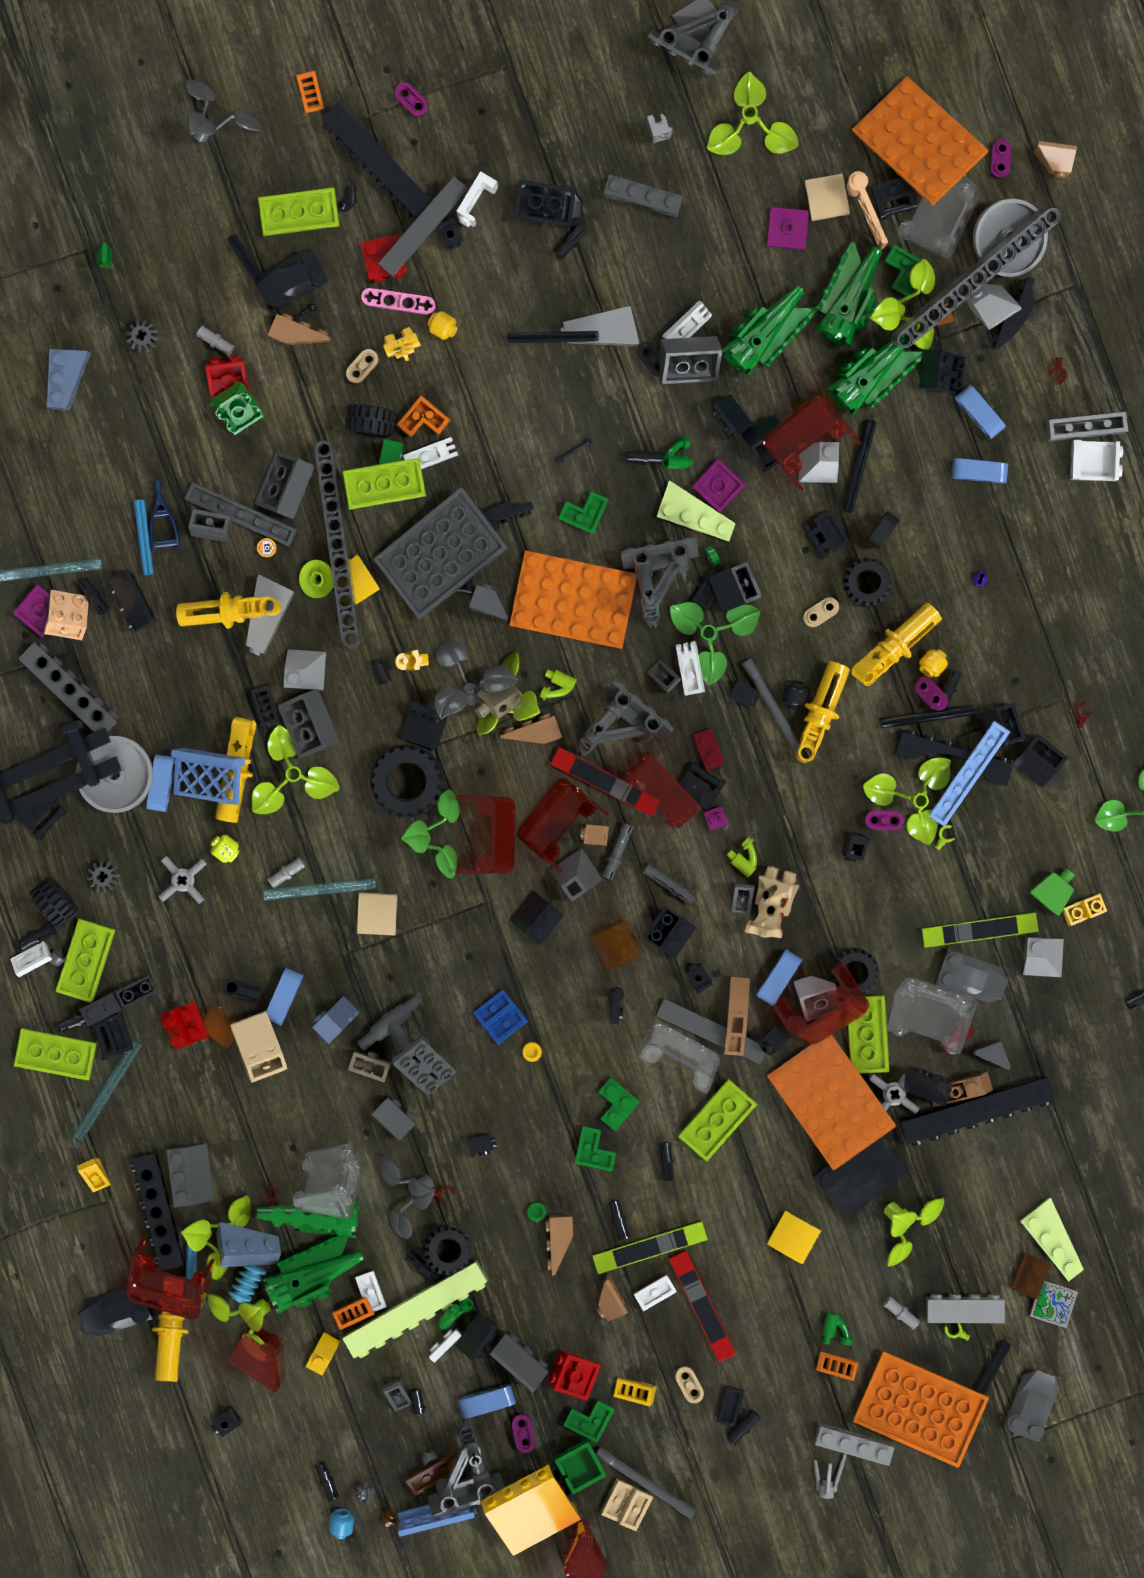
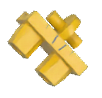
M410 327L401 331L403 336L401 339L396 340L394 334L384 337L385 345L383 346L388 358L396 356L398 359L404 356L405 361H408V354L414 353V348L420 347L417 335L413 333Z
M418 650L404 652L395 658V665L398 669L405 670V672L420 670V667L429 665L428 654H418Z

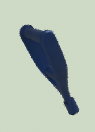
M153 481L156 501L150 521L152 550L155 551V549L174 546L180 547V538L175 519L161 494V481ZM160 505H162L165 508L157 510ZM170 516L176 538L154 541V519Z

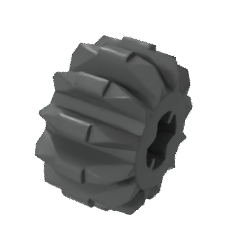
M137 320L135 321L137 327L129 325V328L133 331L126 332L127 336H131L126 341L127 343H132L131 349L137 348L139 353L142 352L143 347L146 352H149V345L153 348L156 347L152 341H159L158 337L153 336L158 333V330H152L154 327L153 323L147 326V321L143 320L141 325ZM141 332H143L144 334L147 333V335L144 336L145 340L143 341L140 338L138 339V337L141 336Z
M103 860L99 862V866L96 863L92 864L95 871L88 869V872L93 874V876L87 877V880H93L94 882L89 886L94 887L97 885L96 892H99L102 888L103 893H107V886L110 890H114L115 888L112 883L119 884V881L114 879V877H119L120 873L114 874L113 872L117 869V866L110 869L111 862L108 861L105 866ZM102 871L108 875V878L104 880L105 882L99 878V875H102Z

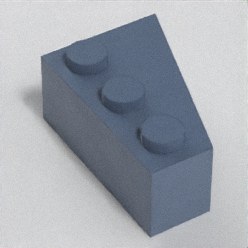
M49 350L47 407L49 409L70 410L81 377L85 372L86 364L91 356L89 351Z
M343 996L327 1013L323 1011L313 1021L315 1025L312 1028L329 1044L360 1012Z
M219 1222L216 1238L220 1267L276 1265L281 1255L279 1236Z

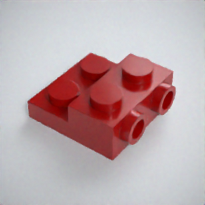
M398 234L361 243L370 281L379 283L385 281L386 277L391 276L378 263L399 240ZM405 264L393 278L404 276V273L407 272Z
M232 355L228 357V360L221 361L220 358H212L209 360V363H206L205 368L211 400L213 396H217L235 384L236 381L242 382L249 392L244 358H240L239 355Z
M195 1001L161 1015L162 1026L167 1029L170 1036L169 1042L175 1047V1050L209 1037Z
M563 1350L555 1359V1365H557L555 1371L549 1374V1386L555 1391L587 1401L601 1365L582 1358L580 1355Z

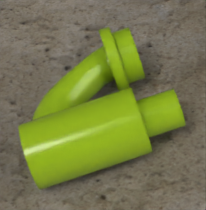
M548 669L545 677L552 679V683L562 688L549 691L550 687H544L540 697L545 701L546 698L567 695L570 691L572 692L577 679L558 670L553 672Z
M750 837L741 844L743 850L748 849L749 861L740 853L736 854L732 850L727 854L732 860L730 863L747 878L755 871L757 865V856L752 844L754 839Z

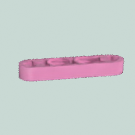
M373 288L365 289L361 295L363 303L369 307L430 315L436 309L434 300L427 296ZM369 292H372L374 297H379L378 294L381 293V304H377L378 300L375 299L368 302L365 295L368 296ZM392 295L395 298L394 303L389 306L384 303L385 296ZM405 298H411L414 301L411 308L403 306ZM416 299H420V304H425L426 301H429L430 305H433L428 311H425V308L422 306H418L419 310H415L417 306Z

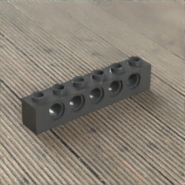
M34 642L18 659L92 731L96 732L106 728L109 734L120 723L117 720L118 716L111 709L107 711L103 707L105 703L98 696L93 697L89 693L91 690L83 682L79 684L75 680L77 676L68 669L66 671L61 666L63 663L56 656L52 658L47 653L49 649L43 643L38 644ZM42 657L47 660V665L44 668L38 665V661ZM58 670L61 673V678L59 681H54L52 674ZM69 684H73L75 687V691L71 695L66 692V687ZM83 697H86L89 701L86 708L80 706V700ZM99 710L102 712L103 717L97 722L93 715Z

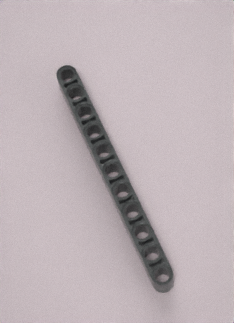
M1043 207L899 326L891 335L892 343L902 348H908L1053 228L1060 221L1061 214L1059 210L1051 207ZM1050 211L1051 219L1048 221L1047 213ZM1034 224H1036L1037 230L1035 231V233L1032 232V226ZM1019 236L1022 237V243L1020 245H1018L1017 239ZM1007 248V256L1003 257V250ZM992 260L993 267L989 270L988 263ZM975 273H978V280L974 282L973 276ZM963 285L964 290L962 294H959L958 289ZM948 297L949 304L945 307L944 299ZM933 309L934 316L930 319L929 312ZM916 322H919L920 327L915 331L914 325ZM904 334L905 340L903 343H900L899 338Z
M319 441L315 446V456L341 640L347 648L355 649L360 645L361 637L335 452L329 442ZM328 446L329 452L326 455H321V448ZM326 465H331V472L324 474L323 468ZM334 484V490L327 493L325 491L326 486ZM330 503H337L335 511H328ZM338 521L340 527L335 531L331 530V524ZM337 540L342 541L340 549L333 548V544ZM339 559L345 560L343 568H336V562ZM342 578H347L348 580L345 587H339L338 585L339 580ZM344 597L350 598L348 606H342L341 604ZM346 616L353 617L352 624H344ZM349 635H355L356 637L353 644H347L346 640Z

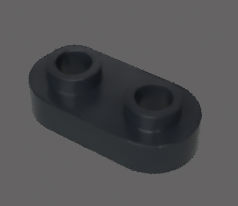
M650 342L641 343L637 349L639 359L653 376L661 377L660 371L655 369V365L660 364L659 351ZM649 349L650 354L648 356L644 355L643 350Z

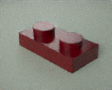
M712 729L694 734L693 736L706 771L724 765Z

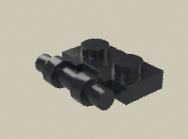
M831 510L813 520L817 526L813 530L809 523L802 527L806 533L805 537L807 540L810 539L815 547V553L819 554L822 560L829 556L825 551L829 546L834 553L850 543ZM819 532H821L826 540L823 544H821L816 536Z

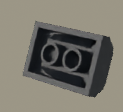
M519 179L513 219L571 227L581 222L584 200L579 196L576 188Z
M308 248L301 250L297 255L260 274L255 285L266 304L280 309L327 284L328 279L315 254Z
M142 1282L88 1299L79 1311L85 1333L98 1337L153 1319Z

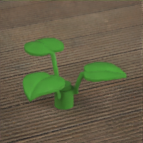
M686 602L670 607L672 621L681 633L692 635L698 627L701 629V636L708 640L710 652L704 651L699 654L702 677L707 685L717 682L727 668L725 655L721 652L714 653L712 641L718 636V631L732 627L735 634L747 636L755 630L760 616L758 608L744 604L727 612L726 618L730 624L720 627L705 625L703 627L699 623L703 621L704 613L699 605Z
M1144 769L1138 778L1141 790H1144ZM1109 800L1100 807L1095 817V822L1102 829L1113 832L1120 831L1127 826L1126 815H1144V810L1125 812V807L1120 801Z
M447 789L441 793L437 801L438 811L443 816V819L428 827L421 820L415 821L406 829L401 839L418 853L425 852L427 848L437 850L438 853L435 856V860L439 870L447 878L452 879L458 863L455 850L449 845H445L443 848L429 845L430 834L427 832L446 820L453 823L459 817L460 806L458 799L450 789Z

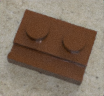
M1025 1253L1011 1289L1034 1299H1039L1052 1263Z

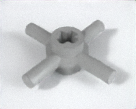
M167 856L161 860L173 874L171 878L172 885L159 895L163 902L177 890L181 892L188 891L198 904L205 900L193 887L194 875L207 865L203 859L198 861L189 870L178 869ZM179 876H186L187 880L185 881L187 884H180L179 880L181 879H179Z
M905 1073L898 1083L891 1082L887 1084L875 1074H872L869 1078L872 1083L883 1090L884 1102L882 1106L886 1111L890 1105L899 1104L904 1105L915 1114L920 1109L906 1098L904 1088ZM897 1089L898 1097L891 1098L890 1091Z

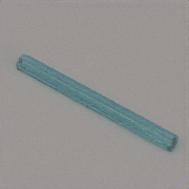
M98 558L0 571V582L102 569V560Z
M373 878L264 890L262 894L264 900L375 889L377 885L376 879Z
M132 1041L134 1050L125 1052L74 1133V1138L79 1141L84 1139L140 1050V1043Z

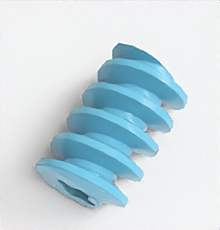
M243 1266L246 1271H239L242 1279L235 1278L239 1283L238 1285L232 1284L235 1292L228 1291V1294L239 1303H247L252 1300L250 1295L256 1293L253 1288L259 1287L257 1281H262L263 1277L261 1275L266 1274V1271L260 1266Z

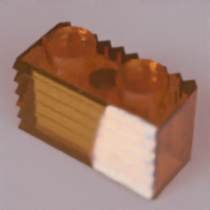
M213 1006L202 1020L209 1036L222 1047L228 1049L235 1041L230 1024L237 1021L235 1019L230 1021L225 1016L227 1013L219 1006L215 1008Z

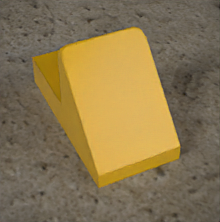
M93 1158L77 1166L78 1172L92 1192L111 1185L99 1158Z
M324 1332L305 1367L323 1375L340 1340Z

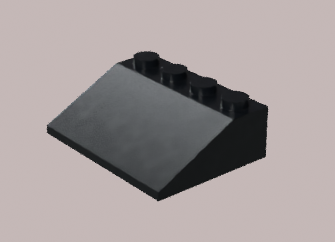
M880 1138L833 1171L827 1162L812 1176L849 1220L908 1171Z

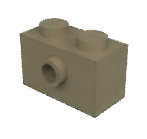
M355 1050L348 1071L385 1082L392 1062L380 1059L379 1054L373 1052L366 1054Z

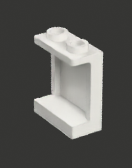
M481 171L457 210L459 222L467 227L470 225L475 227L476 225L475 218L469 213L482 191L486 189L495 194L498 189L497 181Z
M1071 441L1070 480H1119V477H1122L1123 471L1122 465H1119L1120 457H1123V446H1120V441Z

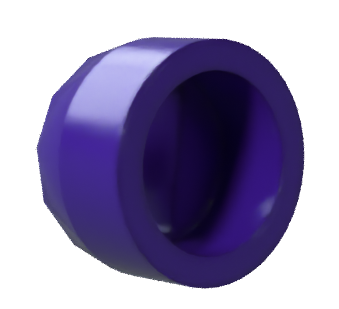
M978 571L973 575L972 582L975 586L982 587L987 584L988 576L985 572ZM982 574L984 576L982 578L981 584L977 583L980 578V575Z

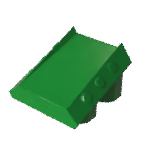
M236 381L235 384L217 396H213L210 402L216 416L223 420L226 428L233 435L238 434L265 415L242 382Z

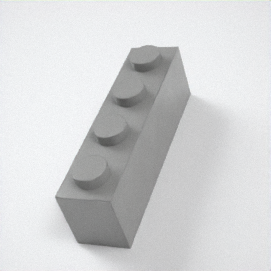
M1126 412L1053 419L1046 422L1048 441L1122 434L1128 431Z
M931 1294V1297H926L927 1323H1005V1300L999 1294H988V1297H981L980 1294H969V1297H961V1294H950V1297H942V1294Z
M820 1422L814 1438V1443L817 1446L890 1466L895 1448L891 1442Z

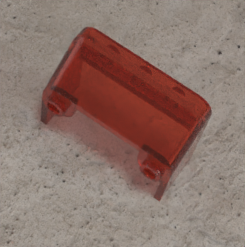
M823 396L813 397L766 435L763 441L766 450L800 492L804 489L794 478L802 468V461L798 455L825 433L829 432L833 438H841L847 434L857 445L861 444L846 422Z
M649 752L626 772L628 782L633 787L636 784L668 817L665 821L673 829L675 827L678 829L702 809Z
M561 778L518 829L517 837L541 859L561 873L563 870L554 863L560 854V847L556 844L579 814L583 817H589L594 814L596 809L606 816L609 813L568 779Z
M457 796V800H476L477 811L483 816L492 817L491 855H480L475 861V869L457 868L456 873L503 874L512 871L515 856L516 806L514 800L510 797Z
M839 961L831 969L841 985L833 993V1000L837 1008L807 1025L801 1016L795 1015L783 996L772 1006L788 1031L809 1044L819 1043L862 1017L869 1010V1001L842 961Z
M141 1238L131 1258L126 1290L127 1298L140 1305L191 1320L197 1319L202 1311L211 1283L215 1259L211 1258L205 1272L196 1271L192 1276V1280L157 1270L156 1260L152 1256L143 1253L145 1238Z
M249 1327L245 1333L249 1334L251 1328ZM261 1328V1330L253 1332V1335L258 1336L264 1342L261 1345L245 1334L235 1346V1350L228 1358V1361L269 1390L277 1392L286 1376L282 1339L274 1333L271 1335Z
M583 1518L577 1521L565 1547V1553H563L565 1557L564 1572L567 1577L571 1576V1578H606L603 1571L609 1569L608 1564L587 1520Z

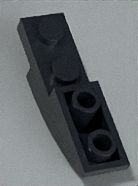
M1028 276L1025 281H1021L1018 289L1021 292L1019 299L1015 298V301L1021 306V310L998 324L1001 327L999 333L995 332L993 336V349L997 350L1007 343L1027 320L1036 302V299L1029 297L1035 278Z
M510 500L492 508L484 515L494 529L498 531L500 530L498 522L502 521V524L513 521L512 517L520 515V518L529 516L534 508L532 502L513 507Z
M150 975L79 1009V1012L88 1027L156 993L157 990Z

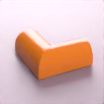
M420 396L397 423V426L412 437L421 425L425 423L439 435L451 420L423 396Z

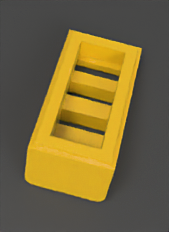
M617 1378L613 1397L651 1406L657 1386ZM623 1384L626 1385L624 1394L621 1393ZM630 1386H633L632 1396L629 1395ZM638 1388H640V1396L636 1397ZM646 1390L649 1391L647 1399L644 1398Z

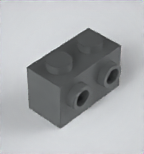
M193 509L188 527L191 536L229 543L233 524L231 516Z
M388 1096L372 1115L400 1141L416 1124V1121H414L416 1117L409 1110L405 1112L400 1107L402 1104L395 1097L391 1099Z

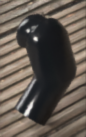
M347 186V197L337 203V208L340 211L347 212L356 205V186Z

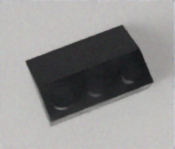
M126 568L109 579L111 584L108 587L113 596L117 595L119 599L117 605L122 613H126L128 617L126 623L130 630L134 629L135 632H138L157 622L132 570Z

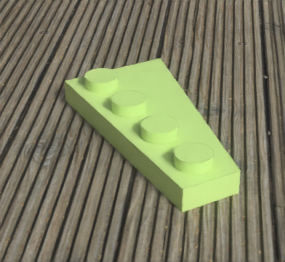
M669 480L657 517L729 542L736 523Z
M1050 1197L1020 1220L1068 1281L1084 1270Z

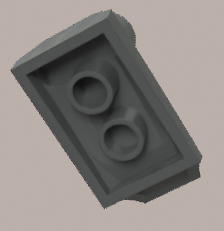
M947 948L934 985L986 1003H991L996 1000H1002L1009 978L1003 972L1002 967Z
M1037 1369L1030 1373H1023L1003 1428L1028 1439L1040 1441V1438L1044 1435L1045 1425L1060 1388L1057 1383V1377Z

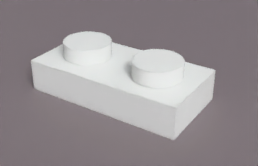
M43 941L41 944L33 946L10 960L15 974L20 977L47 963L52 958L47 944Z
M374 1270L356 1276L355 1279L362 1298L367 1296L373 1311L385 1308L386 1303Z
M666 1274L634 1293V1296L643 1311L677 1291Z
M458 1328L450 1329L443 1336L444 1340L440 1344L437 1342L431 1347L429 1358L435 1363L462 1336V1332Z

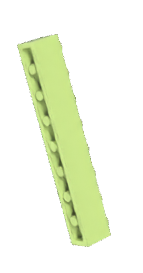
M474 1260L466 1265L462 1271L446 1276L345 1334L342 1339L353 1358L357 1356L362 1358L370 1353L368 1350L375 1347L378 1349L385 1345V1340L391 1337L396 1339L403 1334L402 1331L406 1328H409V1330L419 1325L420 1320L424 1318L426 1320L431 1319L439 1309L446 1310L449 1306H452L453 1301L457 1299L459 1301L464 1300L469 1296L468 1293L474 1289L476 1292L486 1287L485 1283H487L488 1279L477 1260Z

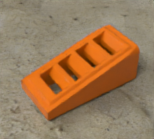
M315 70L296 74L305 113L324 109ZM313 78V81L302 83L301 81L302 79ZM311 85L315 86V89L304 91L303 87ZM312 93H316V94H317V96H315V97H311V98H307V99H306V97H305V95H308V94H312ZM318 100L319 104L316 105H307L308 102Z
M367 1296L332 1312L340 1330L375 1314ZM361 1303H364L368 1313H364L360 1305ZM355 1306H357L361 1314L360 1316L357 1315L354 1309ZM348 1309L351 1310V1312H352V1314H353V1316H354L353 1319H351V1316H350V1314H349V1312H348ZM342 1312L345 1313L348 1321L345 1322L341 1314Z
M820 1351L816 1370L854 1381L859 1362L858 1360ZM825 1357L829 1358L827 1368L823 1367ZM836 1360L834 1370H832V1361ZM840 1362L844 1363L842 1372L838 1371ZM848 1364L851 1365L849 1374L846 1373Z

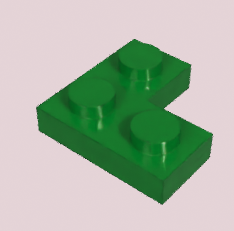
M895 244L884 262L900 271L891 289L906 297L913 290L909 279L910 272L921 260Z
M591 491L584 509L565 502L558 520L594 534L609 499Z
M611 1077L598 1091L612 1103L611 1107L601 1117V1120L616 1131L640 1101Z
M582 1126L575 1164L612 1172L616 1152L598 1148L601 1129Z
M597 1400L589 1416L571 1408L563 1426L598 1443L615 1408L600 1400Z

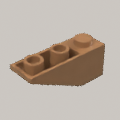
M285 313L282 316L276 315L268 333L270 338L286 345L331 341L327 332L321 329L314 331L310 329L311 325L303 321L296 323L292 321L293 317Z
M550 714L539 717L540 721L533 723L532 720L522 723V728L517 730L514 727L503 730L504 734L500 735L503 739L546 744L563 738L555 716L551 717Z
M586 823V827L581 829L580 839L584 840V844L607 846L609 826Z
M988 1072L950 1081L949 1083L954 1085L947 1104L982 1096L992 1091L993 1088ZM932 1102L933 1107L940 1106L939 1104Z
M572 1214L549 1215V1220L546 1221V1232H550V1240H547V1251H551V1259H548V1270H552V1275L556 1274L573 1238Z

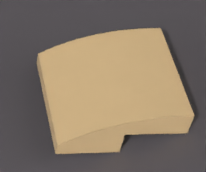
M843 174L805 180L812 221L850 214Z
M359 892L357 934L396 935L397 894Z
M616 1478L600 1510V1514L617 1521L622 1526L637 1531L653 1496Z

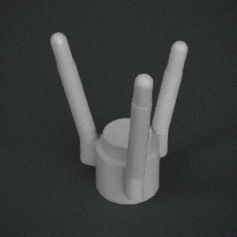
M844 1453L834 1484L831 1481L832 1464H828L827 1478L822 1480L821 1483L817 1460H814L816 1490L819 1491V1497L825 1499L834 1498V1492H837V1485L847 1454Z

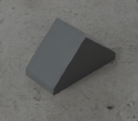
M661 659L647 671L666 693H669L682 680Z
M734 883L731 913L750 914L754 885Z
M1000 1040L978 1047L972 1052L974 1055L1010 1070L1011 1068Z
M402 1377L383 1385V1393L395 1412L412 1405Z

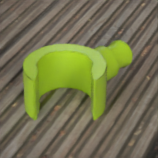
M945 825V827L942 826L939 829L938 836L940 839L937 841L936 849L941 850L946 842H952L955 839H945L942 836L943 830L952 826Z
M957 1323L958 1331L954 1334L949 1333L947 1325H944V1331L948 1337H960L966 1341L970 1338V1335L962 1330L960 1323Z

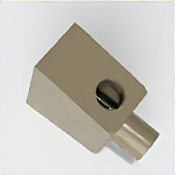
M511 686L502 691L491 693L485 691L482 687L477 693L480 706L475 709V712L481 719L488 713L496 718H501L516 708L521 698L520 691L516 687Z

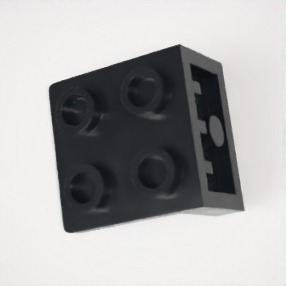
M411 702L401 738L437 750L448 716L441 720L435 709Z

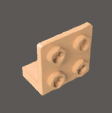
M51 590L49 613L44 627V634L82 640L87 628V596Z

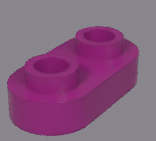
M400 83L395 89L397 100L413 116L421 117L425 115L428 110L427 101L409 83ZM403 91H408V95L406 97H403L401 95ZM420 104L422 108L421 110H416L415 106Z
M1005 139L997 140L992 146L990 172L997 179L1005 178L1010 172L1012 147ZM999 146H1004L1005 151L1001 152ZM1002 165L1004 167V170L999 171L997 169V166Z
M927 677L920 678L915 684V690L920 697L934 710L939 711L946 708L948 704L947 695L932 679ZM926 683V689L922 690V685ZM939 697V701L935 703L934 699Z
M873 810L865 816L866 826L873 830H898L904 823L903 816L897 811ZM873 816H876L878 818V821L875 824L871 822V818ZM892 817L897 819L896 824L890 823Z
M517 1414L512 1420L516 1447L520 1452L528 1453L535 1446L531 1420L526 1414ZM520 1420L525 1421V1425L520 1426L518 1422ZM528 1439L529 1443L527 1445H524L522 1443V1440Z

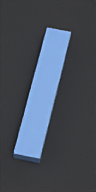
M993 721L930 812L929 816L945 827L1010 733L1008 729Z

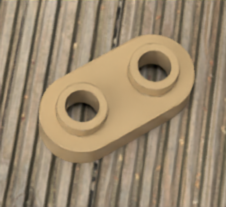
M371 349L362 351L347 368L346 376L350 382L354 384L361 383L377 366L379 359L375 351ZM366 357H372V362L367 363L365 361ZM359 371V377H353V372Z
M825 598L804 613V623L809 627L819 626L837 614L839 604L834 598ZM829 603L833 605L831 611L826 609V605ZM811 614H815L817 616L816 621L810 620Z
M688 1366L680 1367L676 1371L675 1376L685 1398L690 1403L700 1402L703 1399L704 1391L694 1371ZM684 1372L689 1374L686 1379L681 1376ZM695 1389L698 1391V1393L696 1395H691V1390Z

